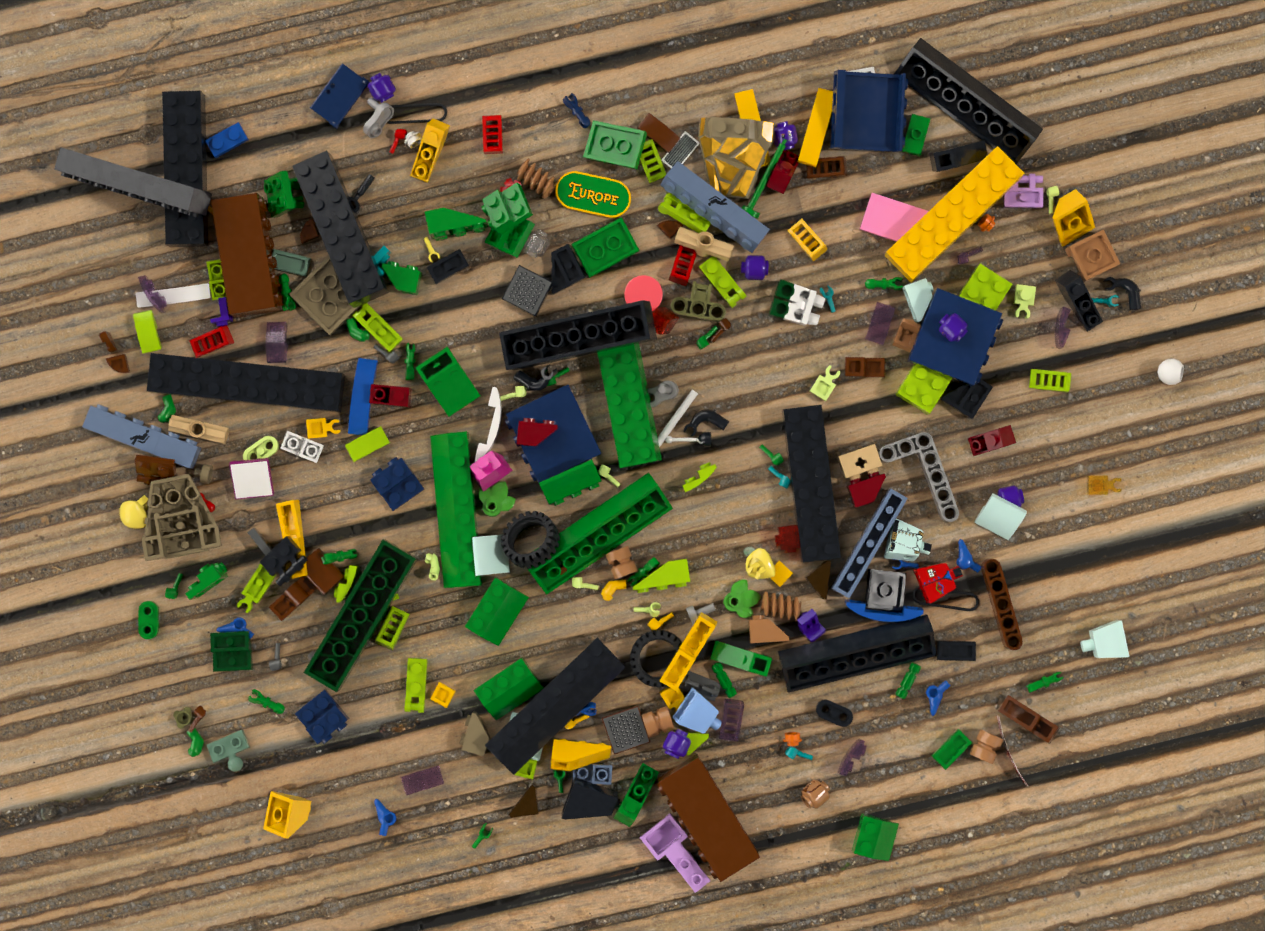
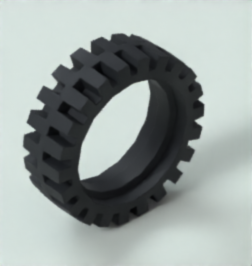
M527 511L525 516L523 513L519 514V519L514 517L512 519L513 523L508 522L506 525L508 529L504 528V535H501V540L503 541L501 546L506 556L514 565L520 568L526 567L531 569L532 565L535 568L539 567V562L543 565L546 563L544 559L550 560L552 558L550 554L556 553L555 548L559 547L558 541H560V536L558 535L557 527L547 515L542 512L533 511L531 513ZM538 525L546 528V538L537 550L528 554H519L515 551V541L523 530Z
M649 631L640 636L634 643L630 654L631 667L636 677L644 684L652 687H666L667 685L660 682L661 677H653L642 669L640 653L643 647L650 641L664 640L670 643L676 652L682 642L677 636L668 631Z

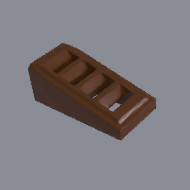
M846 157L819 158L816 166L817 174H813V166L806 165L807 179L847 176ZM829 162H832V172L829 173ZM836 162H840V172H837ZM821 163H824V173H821Z

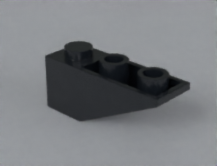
M985 140L929 152L933 172L979 162L988 155Z
M1069 270L1055 280L1064 299L1087 332L1103 322L1080 275Z

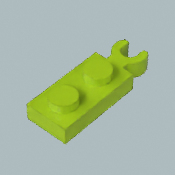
M260 564L241 593L246 597L237 603V607L240 608L243 603H246L248 608L245 612L249 613L253 608V601L259 604L277 574L271 576L263 565Z

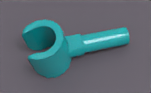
M827 285L828 292L825 293L820 288V293L827 299L831 313L836 311L832 301L834 291Z
M1117 295L1107 298H1092L1094 303L1107 304L1109 307L1119 305L1112 303V298H1119Z
M770 466L768 470L781 479L778 485L788 489L791 480Z
M789 746L785 751V754L793 760L796 755L809 760L813 759V755L803 753L793 746Z

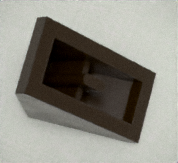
M824 561L805 576L820 598L826 600L831 561Z
M531 784L510 811L509 816L511 818L539 814L536 784Z

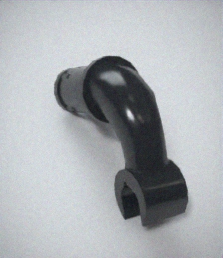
M1108 277L1103 281H1110L1113 284L1111 287L1104 288L1107 291H1111L1116 287L1126 290L1130 310L1141 309L1139 293L1141 289L1138 288L1134 281L1127 278L1115 279L1113 277Z
M550 364L545 366L541 371L542 377L538 380L519 370L513 380L525 386L527 391H540L546 388L550 379L557 374V368L549 373L548 367Z
M715 409L701 410L685 426L684 432L688 427H693L694 432L691 436H694L698 425L704 421L710 422L724 431L729 421L717 414Z

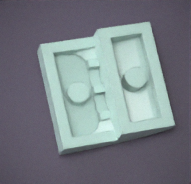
M992 493L974 523L1009 540L1023 521L1027 511Z
M501 535L472 537L476 576L510 572L509 558L501 546V542H503Z

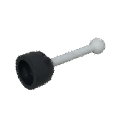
M703 432L698 438H672L667 436L665 441L667 443L698 442L703 447H711L712 437L711 432Z

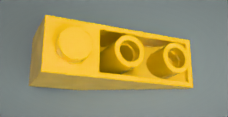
M434 118L427 123L410 176L427 183L429 182L444 146L450 125Z
M554 739L551 769L572 771L608 759L611 754V746L604 743L592 744L585 741L574 742L566 739Z

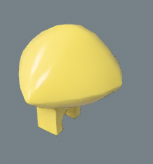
M145 495L137 501L130 500L121 504L119 514L125 526L133 529L146 528V510L149 506H147L148 498Z
M758 548L747 557L745 565L749 577L766 579L775 576L773 561L765 549Z

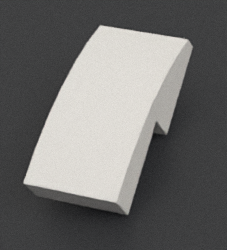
M287 431L280 449L317 463L324 445Z

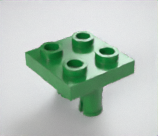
M280 171L264 180V192L267 194V208L271 218L280 217L294 208L304 207V202H300L304 200L302 196L292 197L291 190H299L300 184L296 183L298 182L297 177L289 178L287 171Z

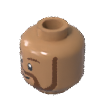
M812 780L802 789L801 799L808 808L818 809L829 800L828 791L830 788L824 781Z

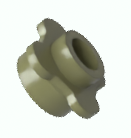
M190 707L174 712L173 717L177 722L178 728L183 729L194 721L195 718L191 714L192 709Z

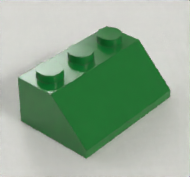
M589 460L539 482V485L548 504L553 503L554 506L564 503V498L570 495L573 499L582 495L581 491L586 488L591 491L600 487L599 483L602 480L593 460Z
M495 577L465 627L478 636L499 646L529 597L498 577Z
M521 657L473 691L483 706L497 721L543 690L544 687L525 659Z

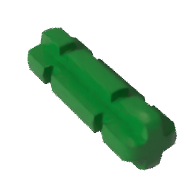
M720 662L713 664L711 668L717 674L716 677L722 688L726 690L727 697H734L737 692L732 687L727 673L723 671L722 664Z
M911 663L908 668L910 669L909 672H906L900 684L901 687L896 691V696L902 699L906 698L907 691L910 690L917 677L915 676L916 673L918 674L921 666L916 663Z

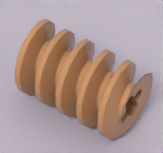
M528 158L518 170L517 180L522 181L524 179L523 184L525 186L530 184L531 190L537 188L536 194L539 195L543 192L542 198L546 199L552 194L558 182L553 183L554 176L550 179L547 178L549 172H545L542 175V167L535 170L536 163L529 166L530 159Z
M764 592L760 613L764 610L765 616H767L771 611L774 618L779 613L780 619L787 614L788 620L794 615L795 621H797L800 615L801 602L799 603L798 597L791 601L790 596H787L784 600L782 594L776 599L775 593H772L769 598L768 592Z

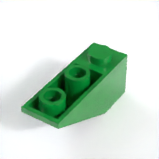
M715 641L710 658L766 677L772 661L770 656Z
M644 763L641 764L613 817L615 820L631 827L659 774L657 770Z

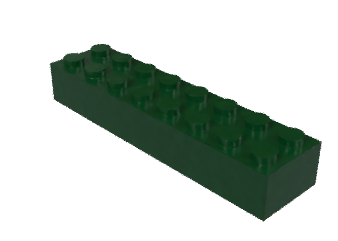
M383 539L303 673L335 692L340 691L418 558L388 540Z

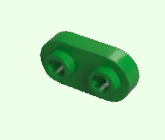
M145 601L139 606L138 632L144 639H153L159 633V606L154 601ZM146 607L151 609L150 614L145 612ZM147 626L151 628L150 633L145 632Z

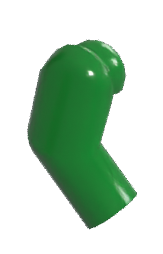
M171 395L162 397L165 408L158 415V420L161 423H168L171 416L176 413V407Z
M194 728L192 733L186 732L192 740L191 746L188 749V754L191 757L198 756L202 752L204 744L203 738Z

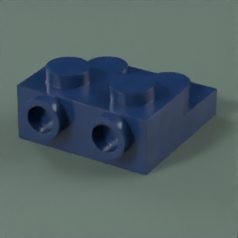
M397 457L387 463L389 467L382 470L379 468L372 473L373 478L370 479L392 511H395L425 490L403 458L398 459Z
M326 689L295 713L317 744L320 742L325 744L333 737L331 733L336 729L340 732L348 725L346 721L350 719Z

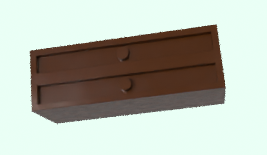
M258 193L211 200L229 315L241 318L281 311L283 297L278 292V287H280L279 276H276L274 269L277 268V260L272 255L274 241L269 236L271 223L266 217V212H268L267 201Z
M698 754L658 778L659 783L657 787L662 796L667 795L670 809L673 813L677 811L679 815L677 818L681 827L688 829V838L693 846L698 845V854L704 863H709V872L714 879L718 878L722 882L760 858L757 849Z

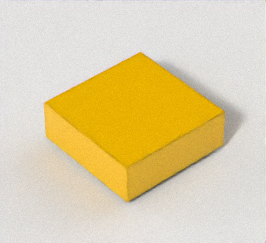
M778 560L774 565L775 576L771 577V579L781 587L793 573Z
M439 682L430 699L447 708L456 690Z

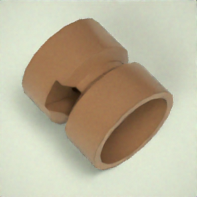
M628 546L605 554L608 563L613 566L611 571L614 579L637 571L634 561L630 560L632 555Z
M667 706L657 709L656 713L650 711L642 714L649 738L660 735V731L667 733L675 730Z
M980 729L976 738L978 743L973 745L970 754L993 764L997 756L995 751L1000 749L1004 739Z

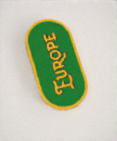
M571 171L564 174L556 185L558 201L570 210L606 218H617L623 215L631 204V194L628 187L618 180Z

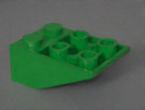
M444 207L425 211L429 235L432 239H436V241L448 239L447 236L455 235V237L465 236L466 232L474 231V233L484 232L485 228L489 227L486 219Z
M448 347L415 367L448 417L481 396Z

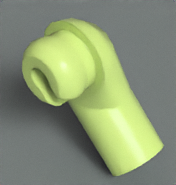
M427 553L425 563L431 564L429 578L437 580L440 571L438 556L434 553L433 555Z

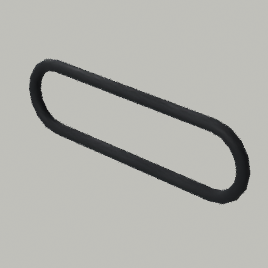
M441 103L391 105L393 108L441 106L445 112L444 116L436 120L443 121L447 116V108ZM431 119L388 121L387 124L425 123Z
M920 586L916 587L913 591L914 601L921 605L962 611H973L979 605L978 597L971 592L951 591L952 593L971 595L976 599V605L968 609L934 603L926 604V602H921L916 598V591L920 589Z

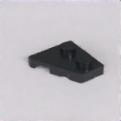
M566 244L551 252L552 282H554L551 292L553 295L586 279L570 244Z
M980 379L978 384L975 383L971 387L965 383L943 396L940 400L972 420L993 387Z

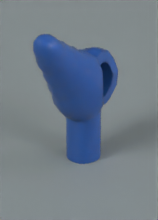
M959 539L957 566L962 570L971 568L978 573L982 566L973 561V557L964 541Z
M241 617L216 629L217 632L249 631L250 640L254 636V633L246 628V620Z
M946 680L938 687L930 685L926 689L932 716L938 710L943 698V692L950 687Z
M375 799L374 803L378 820L381 823L379 835L386 836L388 827L396 822V815L389 811L380 800Z

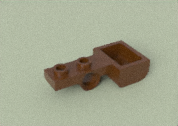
M320 548L307 557L308 575L302 576L297 582L293 583L269 606L271 611L281 621L286 619L317 589L325 596L344 578L345 575L334 563L323 564L321 557H325V553Z

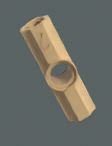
M682 227L678 229L674 242L694 249L699 256L706 257L711 255L728 262L734 249V245L714 239L713 235L709 232L697 233Z
M176 415L171 416L168 425V431L226 444L229 435V428ZM201 424L203 427V431L201 434L197 435L195 433V427Z

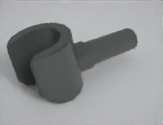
M375 344L374 349L383 354L390 363H395L400 359L394 350L388 354L387 351Z
M276 643L275 660L269 661V667L272 671L279 670L282 667L280 643Z

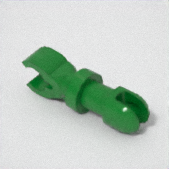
M285 273L279 276V284L282 287L280 293L283 296L282 309L284 311L288 309L292 311L296 308V304L289 295L292 289H289L290 280L289 276Z
M895 277L890 280H886V278H882V280L867 279L865 287L867 289L882 288V290H886V288L901 290L903 286H896L895 282H902L903 278Z
M407 343V358L404 361L406 364L405 380H414V364H416L414 359L415 344L412 343V350H410L409 343Z
M350 549L345 552L340 550L336 553L324 554L325 557H321L325 565L336 561L343 562L344 559H355L358 557V554H353L357 552L356 549Z
M653 557L643 568L640 567L636 574L630 576L627 583L634 579V582L630 584L632 587L641 578H646L648 576L647 573L660 564L658 560Z
M1055 672L1048 677L1043 676L1041 680L1027 685L1029 693L1042 687L1047 688L1049 684L1061 681L1064 677L1057 678L1056 675L1062 672Z
M252 690V694H255L257 698L248 697L251 703L262 704V707H268L277 714H282L285 710L283 704L271 701L270 697L265 698L258 690Z

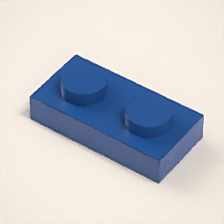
M237 122L205 141L213 156L217 158L249 139L240 123Z

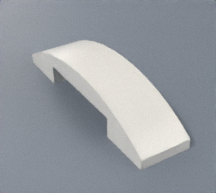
M496 387L492 388L488 404L489 407L495 408L487 444L479 443L474 462L490 452L499 433L502 405L500 394Z

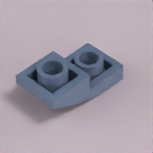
M593 763L573 770V779L576 777L592 784L611 785L612 765Z

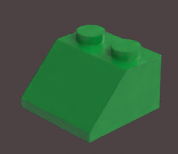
M862 813L852 846L853 853L872 859L889 861L899 823Z

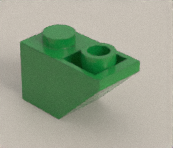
M388 261V264H382V268L398 292L412 295L418 294L422 275L421 271H418V267L407 265L406 268L399 267V263Z

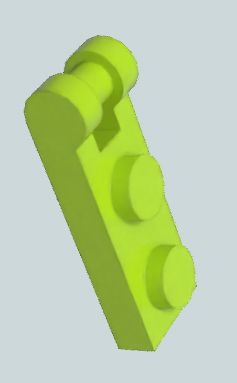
M667 193L664 197V202H661L658 206L660 213L668 214L697 233L706 232L711 224L671 193Z
M711 256L698 267L731 308L735 307L740 299L743 300L747 297L716 257ZM733 289L736 294L730 297L728 292Z
M368 303L363 304L362 308L352 315L389 352L403 340ZM369 313L371 317L366 321L363 317Z
M408 658L405 712L414 710L418 711V713H424L428 659ZM412 697H419V703H412Z

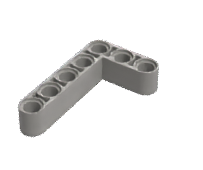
M922 432L882 446L878 450L880 460L884 463L917 453L940 518L945 522L957 520L959 510L933 438L929 433ZM920 436H925L928 440L927 445L924 447L918 442ZM903 442L909 444L910 449L907 453H903L900 449ZM884 449H889L892 453L891 458L888 460L882 456ZM927 454H931L934 457V462L931 465L925 462ZM934 472H938L941 476L938 483H935L931 478ZM940 490H944L947 493V498L944 501L938 498ZM947 508L953 510L954 515L951 519L945 517L944 513Z

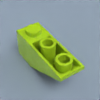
M687 559L666 562L633 586V590H637V593L649 592L648 588L656 587V590L668 589L667 585L675 584V588L687 586L686 582H690Z

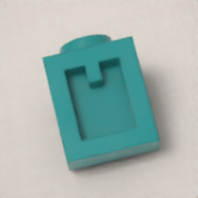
M384 245L374 255L378 267L390 259L389 254L391 251ZM379 267L381 274L385 276L386 273Z

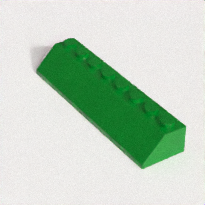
M469 432L432 435L430 439L444 588L482 585L481 575H475L472 537H478L473 477L470 470Z
M648 472L558 534L560 536V541H558L559 547L555 548V554H550L552 558L550 560L546 558L544 559L545 564L542 565L539 562V567L535 568L532 565V568L528 570L547 595L673 508ZM561 564L567 568V571L560 575L561 568L559 567Z

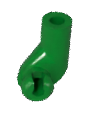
M355 318L346 320L349 334L353 339L359 342L369 340L370 333L367 330L359 329Z

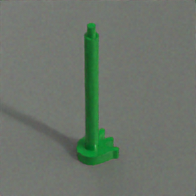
M783 139L782 143L779 144L748 206H742V209L754 218L758 219L761 214L753 210L786 147V139Z

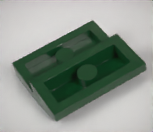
M249 631L210 633L211 652H213V672L253 670Z

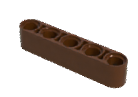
M986 559L981 564V570L1002 643L1007 649L1018 650L1021 648L1023 640L1001 564L996 559ZM989 562L995 564V570L992 573L987 570ZM996 580L1001 584L998 591H994L992 588V583ZM1000 599H1004L1006 602V607L1002 610L997 606ZM1009 617L1011 619V626L1005 628L1003 620ZM1011 636H1015L1017 639V643L1013 647L1008 644V639Z

